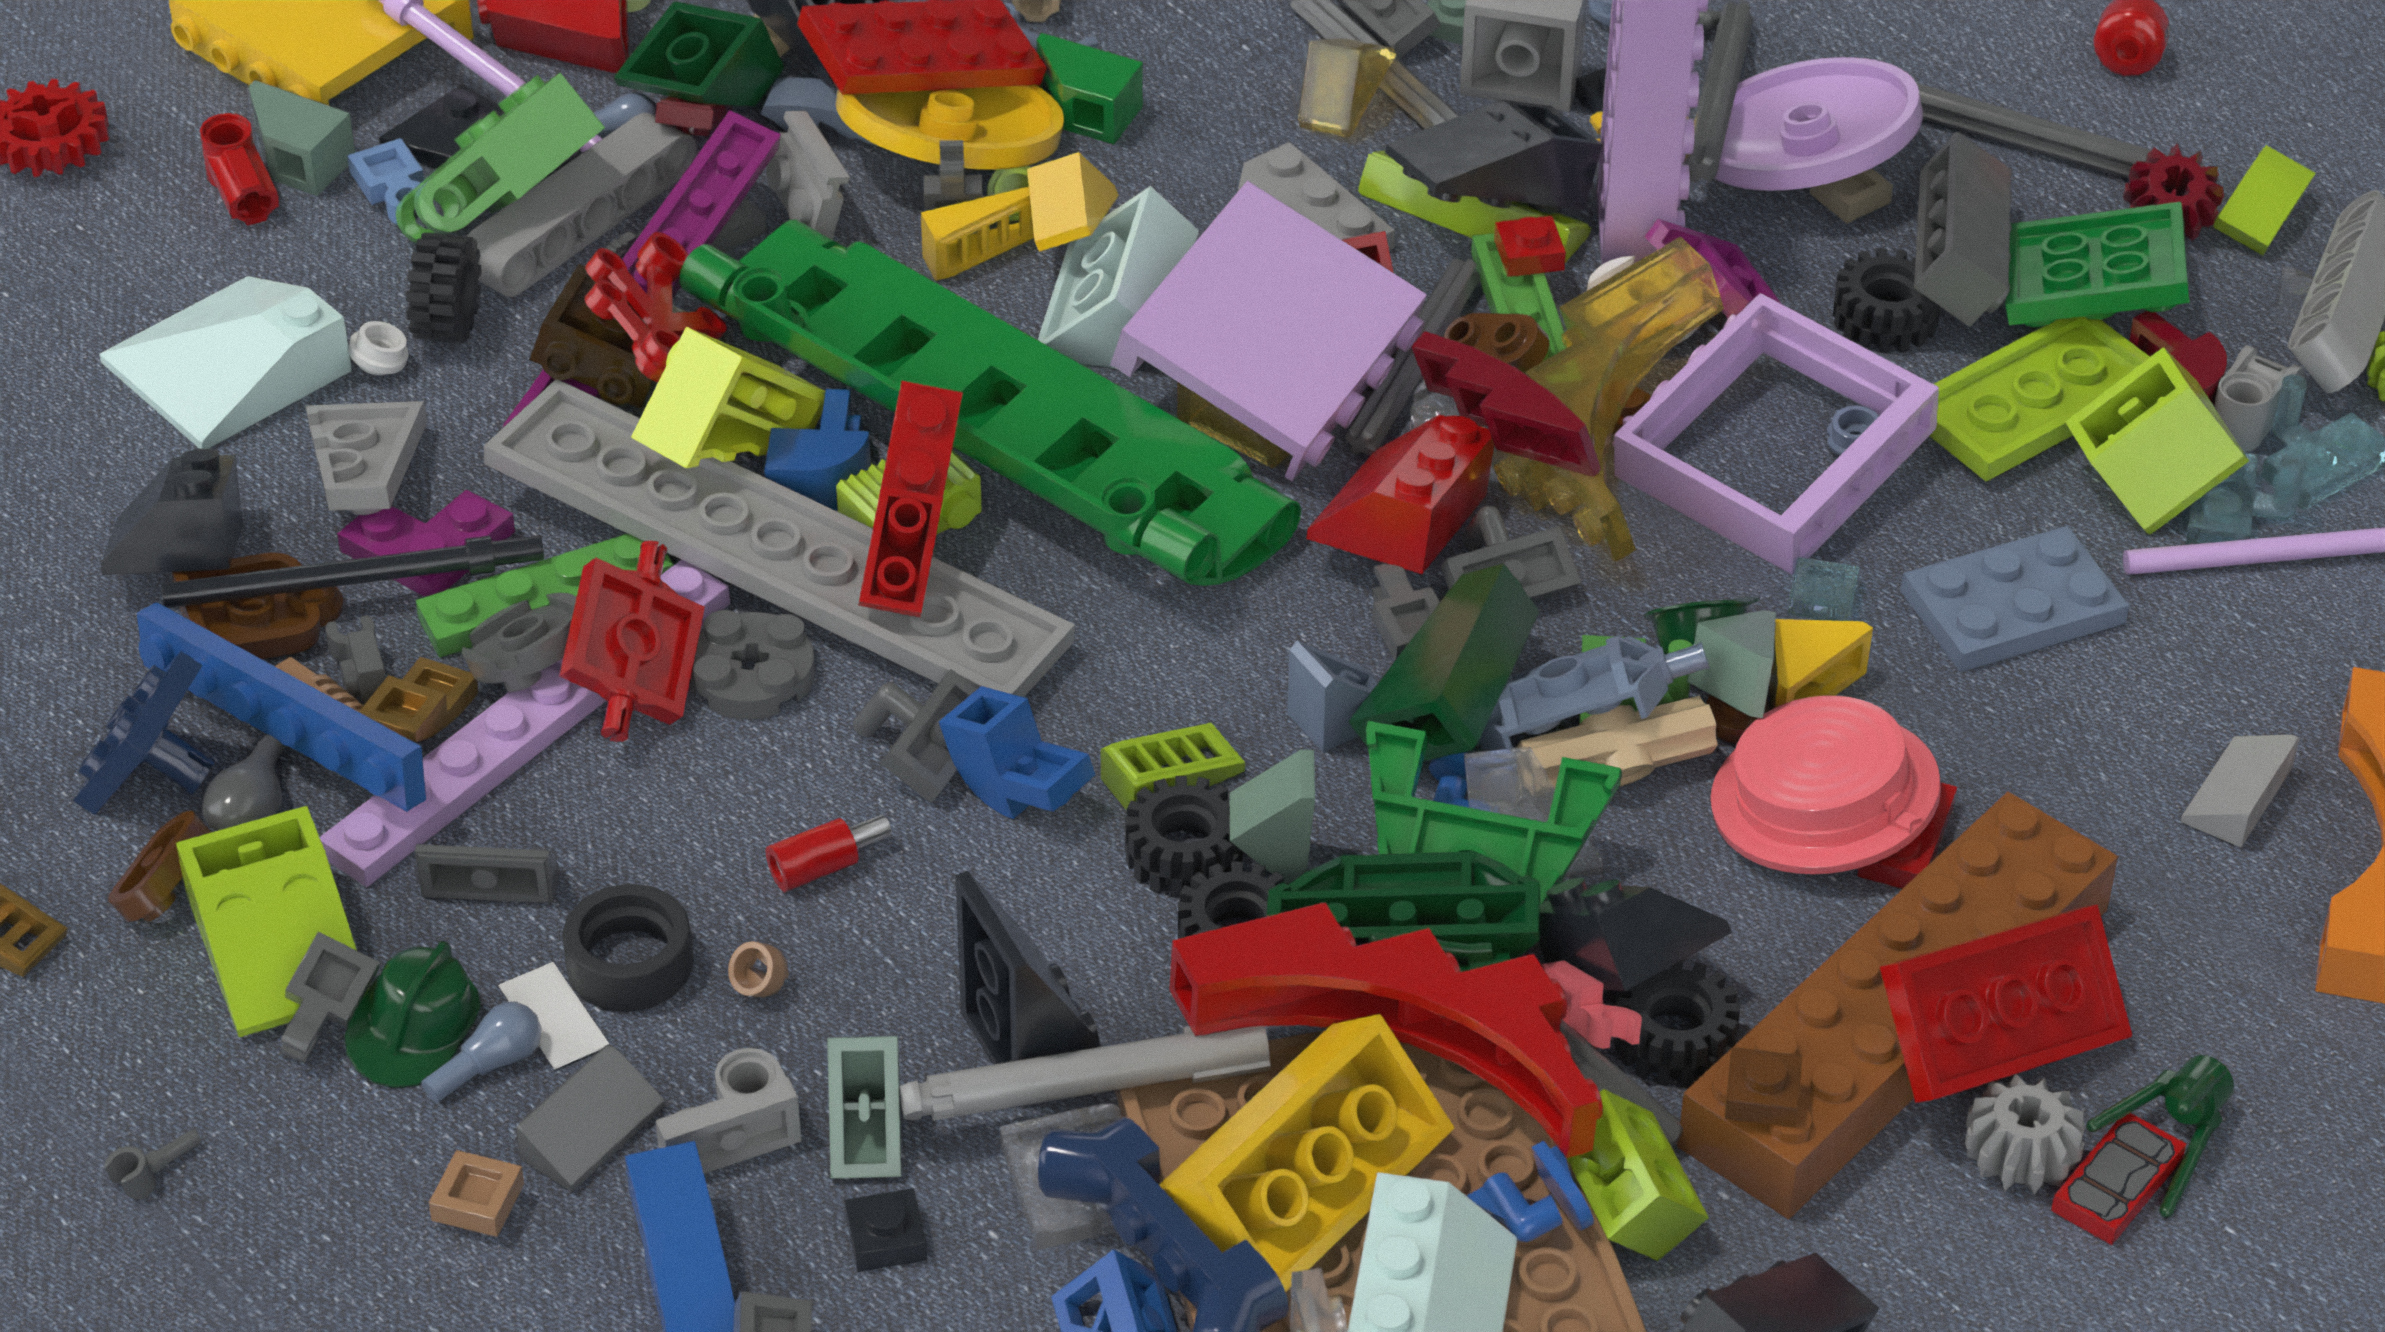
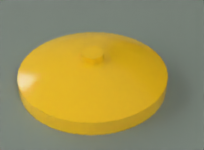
M1037 85L842 95L838 89L835 104L839 117L858 135L882 148L920 161L940 165V141L963 140L964 168L1010 169L1040 162L1057 150L1064 123L1063 111L1059 104Z

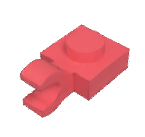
M1566 961L1542 964L1550 979L1555 978L1563 988L1567 1002V1014L1562 1020L1591 1045L1601 1049L1610 1048L1611 1037L1624 1039L1632 1045L1639 1044L1641 1015L1628 1008L1605 1005L1602 997L1604 987L1602 982Z

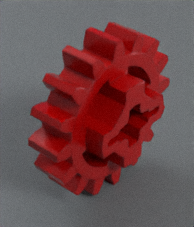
M51 79L47 87L44 84L38 85L35 81H29L27 88H24V92L20 93L13 88L6 90L8 100H0V165L9 162L10 171L13 174L21 172L26 167L32 169L33 177H39L45 168L47 171L53 170L57 175L64 174V167H67L66 164L72 163L78 167L85 166L84 155L99 156L102 152L100 142L109 141V123L105 103L98 102L97 92L93 89L82 93L79 82L75 81L66 88L59 87L58 79Z

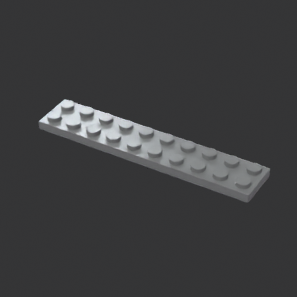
M556 379L484 445L485 465L642 541H658V547L664 544L667 547V553L938 684L948 671L952 669L977 689L984 686L1025 697L1074 643L1075 624L934 557L931 560L921 618L858 606L873 528L731 461L721 462L711 457L700 459L698 467L685 468L631 438L640 418Z

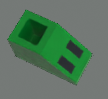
M1041 33L1036 39L1037 53L1047 68L1041 85L1038 86L1052 96L1061 107L1064 115L1063 130L1114 145L1143 107V62Z

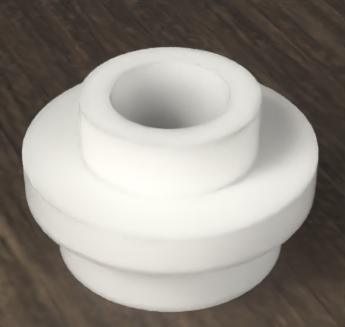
M371 321L363 324L360 330L351 336L348 345V353L351 359L363 371L378 376L401 371L405 367L409 355L406 347V337L402 331L389 323L381 321Z

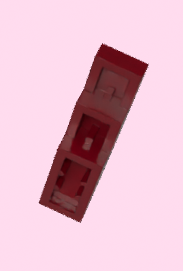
M1424 331L1411 346L1427 390L1454 398L1460 416L1467 417L1478 425L1488 427L1496 450L1595 477L1601 470L1586 424L1554 393L1517 368L1472 346Z

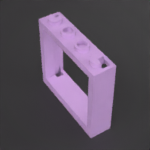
M1760 293L1737 316L1732 313L1726 321L1724 328L1707 345L1697 347L1691 354L1687 364L1670 381L1664 380L1653 392L1651 399L1634 416H1627L1623 419V426L1614 434V441L1612 442L1614 447V476L1793 575L1936 429L1939 387ZM1762 353L1771 356L1858 404L1874 410L1880 415L1782 515L1663 451Z

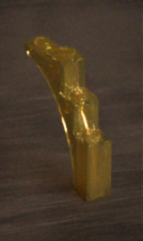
M1682 237L1677 238L1560 306L1559 309L1567 331L1561 334L1565 349L1526 371L1527 376L1554 393L1586 424L1601 467L1599 473L1595 477L1496 450L1500 462L1494 465V471L1501 485L1511 497L1519 493L1536 512L1550 503L1561 516L1569 512L1584 542L1589 547L1598 544L1614 562L1636 551L1622 508L1607 488L1606 459L1614 427L1631 393L1653 365L1685 335L1724 309L1710 264Z

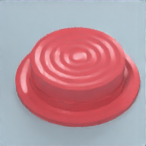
M1827 695L1802 698L1785 703L1763 714V718L1756 719L1744 731L1737 743L1736 749L1727 757L1715 776L1711 789L1712 814L1715 825L1727 844L1745 858L1759 865L1796 874L1845 872L1883 860L1900 851L1921 834L1933 818L1941 796L1939 768L1933 754L1924 742L1912 732L1899 726L1896 720L1880 707L1861 699L1845 696Z

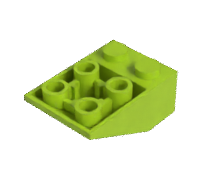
M307 806L176 842L187 899L238 1038L291 1022L300 1005L285 998V989L317 932L357 951L326 852Z

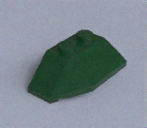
M1476 851L1342 855L1305 872L1289 885L1281 883L1269 889L1267 917L1326 902L1340 927L1346 926L1350 929L1356 946L1370 943L1369 936L1373 932L1403 935L1429 928L1436 940L1464 944L1491 942L1493 954L1509 952L1511 960L1519 957L1539 942L1540 881L1528 875L1522 877L1508 866ZM1456 958L1458 964L1468 963L1467 959Z

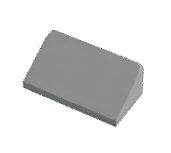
M2295 735L2234 736L2183 813L2181 823L2242 847L2292 770L2299 737Z

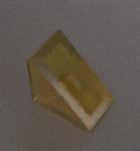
M1346 38L1309 41L1298 114L1299 126L1350 138L1396 56L1394 48Z

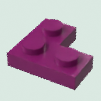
M466 489L426 523L391 506L390 509H382L373 514L357 516L340 530L337 536L340 552L353 559L460 546L464 545L465 538L490 535L491 541L506 540L515 532L513 513ZM468 570L392 580L427 597L446 591L463 577Z

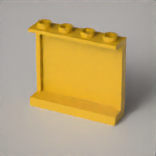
M168 0L172 18L171 32L176 42L183 49L194 52L214 64L220 71L229 73L247 85L256 80L328 106L331 98L427 38L410 24L402 26L388 16L383 10V4L378 0ZM423 0V7L469 41L474 38L469 0Z

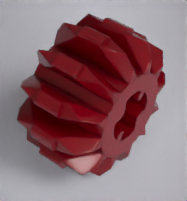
M2178 143L2170 149L2169 156L2164 155L2154 147L2148 152L2145 162L2136 161L2132 165L2128 176L2130 181L2125 184L2123 190L2124 203L2129 204V208L2182 202L2185 237L2193 242L2195 238L2199 237L2202 227L2210 228L2215 223L2219 213L2217 207L2221 205L2224 198L2223 186L2216 184L2219 177L2218 166L2201 167L2203 160L2201 150L2188 158L2182 156Z

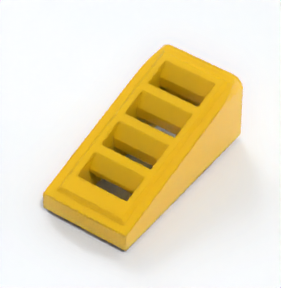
M1029 187L921 212L922 257L935 281L957 275L1033 239L1034 231ZM1019 211V223L1009 225V216ZM997 222V228L989 230V225Z

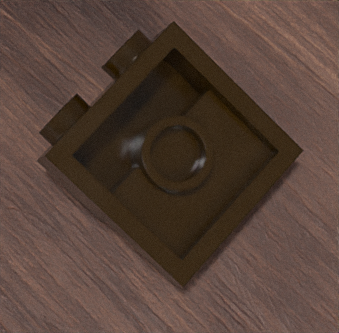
M578 264L542 322L529 360L542 365L543 370L554 379L566 380L571 378L598 390L600 396L611 404L621 405L628 403L641 409L656 382L646 377L638 369L635 362L636 356L632 349L634 341L616 319L605 320L597 316L587 306L585 296L596 282L588 275L585 266ZM627 301V304L632 308V310H633V311L638 315V317L643 321V319L639 316V314L634 310V308H633V307L630 305V303ZM672 305V313L687 312Z

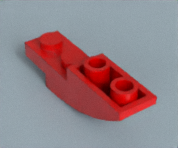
M901 380L858 606L921 618L963 392Z

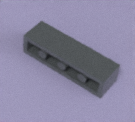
M1957 131L1920 170L1914 289L1970 327L1985 311L1992 313L1997 310L2006 299L2010 290L2011 169Z

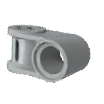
M2246 345L2241 350L2233 366L2220 379L2214 402L2215 409L2243 452L2254 450L2260 446L2262 440L2280 417H2284L2288 413L2299 393L2305 372L2304 367L2292 364L2288 368L2258 356L2257 348Z

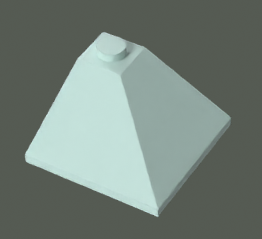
M250 276L235 282L100 353L101 363L199 449L213 447L352 371L344 317L307 287Z

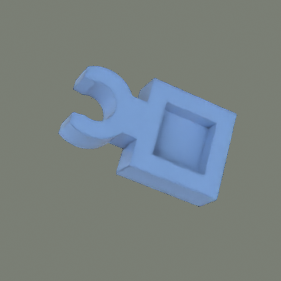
M401 138L347 155L350 174L371 205L386 201L388 218L397 225V205L407 193L424 180L423 169Z

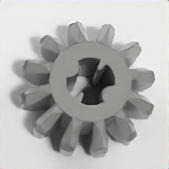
M2017 1074L2008 1083L2007 1087L1999 1083L1990 1082L1987 1089L1983 1092L1982 1098H1975L1973 1105L1968 1110L1966 1121L1968 1129L1965 1139L1967 1157L1978 1160L1977 1166L1979 1167L1980 1177L1999 1175L2005 1191L2014 1183L2025 1184L2033 1195L2042 1186L2043 1181L2060 1187L2063 1180L2068 1176V1171L2075 1170L2077 1163L2082 1158L2085 1145L2082 1141L2085 1129L2084 1112L2072 1108L2070 1091L2049 1092L2045 1077L2036 1086L2026 1085Z

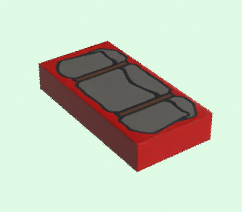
M2130 1113L2114 1123L2056 1192L2051 1211L2113 1245L2181 1162L2187 1143Z

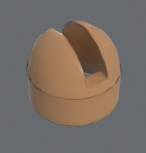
M754 941L746 942L740 945L731 956L728 966L729 980L733 988L740 994L759 998L767 997L778 993L785 979L788 978V961L783 953L772 945ZM757 958L767 966L766 973L753 966Z

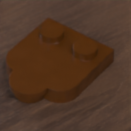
M268 552L233 558L230 569L172 572V582L302 565L290 555ZM337 587L182 606L179 608L183 617L256 657L265 659L299 653L316 644L320 637V627L326 626L328 622H334L343 611V596Z

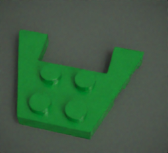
M1368 721L1366 726L1371 786L1378 835V853L1406 854L1476 851L1508 866L1522 877L1528 875L1540 881V904L1549 900L1546 892L1562 882L1621 784L1622 771L1620 767L1562 757L1547 822L1415 798L1428 742L1426 731Z

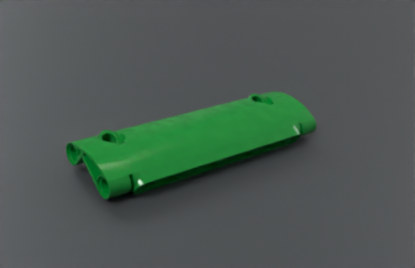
M794 219L782 224L739 261L709 244H704L695 248L682 265L680 272L682 290L739 322L741 332L747 338L760 342L772 341L894 413L896 411L901 380L963 392L953 442L954 448L1103 534L1106 545L1112 551L1127 555L1138 554L1190 585H1218L1241 577L1254 570L1279 551L1291 539L1298 527L1302 510L1300 503L1254 478L1247 463L1231 448L868 244L857 241L846 248Z

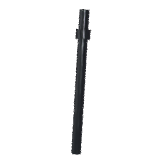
M489 535L465 538L464 545L162 583L161 591L163 605L167 608L462 570H468L469 576L495 573V566L544 560V550L541 535L491 541Z

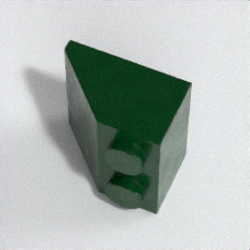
M673 1L613 78L617 86L702 104L755 106L785 67L762 18Z

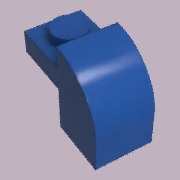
M826 389L820 430L771 428L765 463V478L832 510L838 511L836 486L841 479L847 481L851 474L857 476L861 469L867 471L871 466L869 431H863L862 415H852L850 390Z
M981 686L939 721L951 759L964 782L985 804L1008 818L1014 819L1029 805L1054 812L1058 807L1066 804L1074 793L1095 776L1089 754L1041 740L1028 698Z

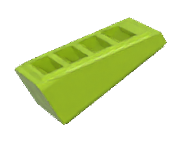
M1212 723L1127 739L1103 747L1100 751L1101 780L1126 811L1131 800L1137 802V792L1146 787L1154 794V782L1165 778L1168 786L1172 787L1176 786V776H1187V785L1196 786L1198 777L1210 780V787L1245 772V761ZM1208 747L1216 757L1207 759L1200 749ZM1188 755L1193 762L1184 763L1181 758ZM1168 764L1170 767L1163 768L1162 766Z

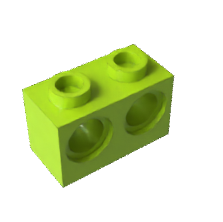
M1603 1089L1600 1091L1603 1114L1596 1123L1593 1151L1569 1157L1567 1160L1607 1238L1659 1261L1709 1219V1216L1653 1112Z

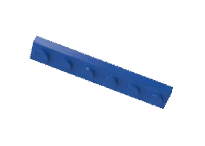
M157 602L137 612L140 635L139 653L145 667L150 669L153 665H156L164 671L177 654L182 651L203 665L188 688L195 696L207 700L234 715L240 721L246 722L271 735L283 745L295 749L322 764L328 770L340 774L367 789L373 795L385 799L406 812L426 801L422 748L420 745Z

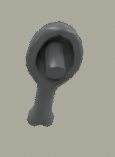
M263 732L262 738L249 757L222 770L211 781L204 794L202 804V816L210 828L219 831L276 814L282 802V793L279 779L275 772V765L287 746Z

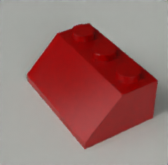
M1439 414L1377 449L1308 527L1306 539L1423 574L1487 495L1494 451V443L1489 429L1477 426L1473 420L1467 417Z

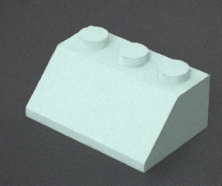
M1151 186L1106 215L1092 235L1069 242L1038 340L1079 364L1116 369L1110 364L1122 329L1194 245L1199 230Z
M1377 1172L1348 1332H1503L1517 1237L1449 1182Z

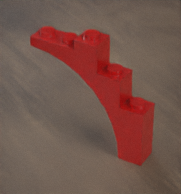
M1326 902L1172 940L1169 991L1195 1036L1255 1026L1304 1025L1328 1028L1335 1023L1381 1014L1399 1042L1410 1044L1457 1063L1502 1090L1539 1122L1566 1158L1593 1151L1596 1123L1603 1114L1601 1095L1595 1082L1591 1078L1585 1079L1572 1059L1567 1039L1560 1032L1561 1019H1564L1567 1014V1002L1563 988L1555 978L1550 979L1534 954L1461 972L1454 955L1443 951L1429 928L1356 946L1350 929L1346 926L1340 927Z

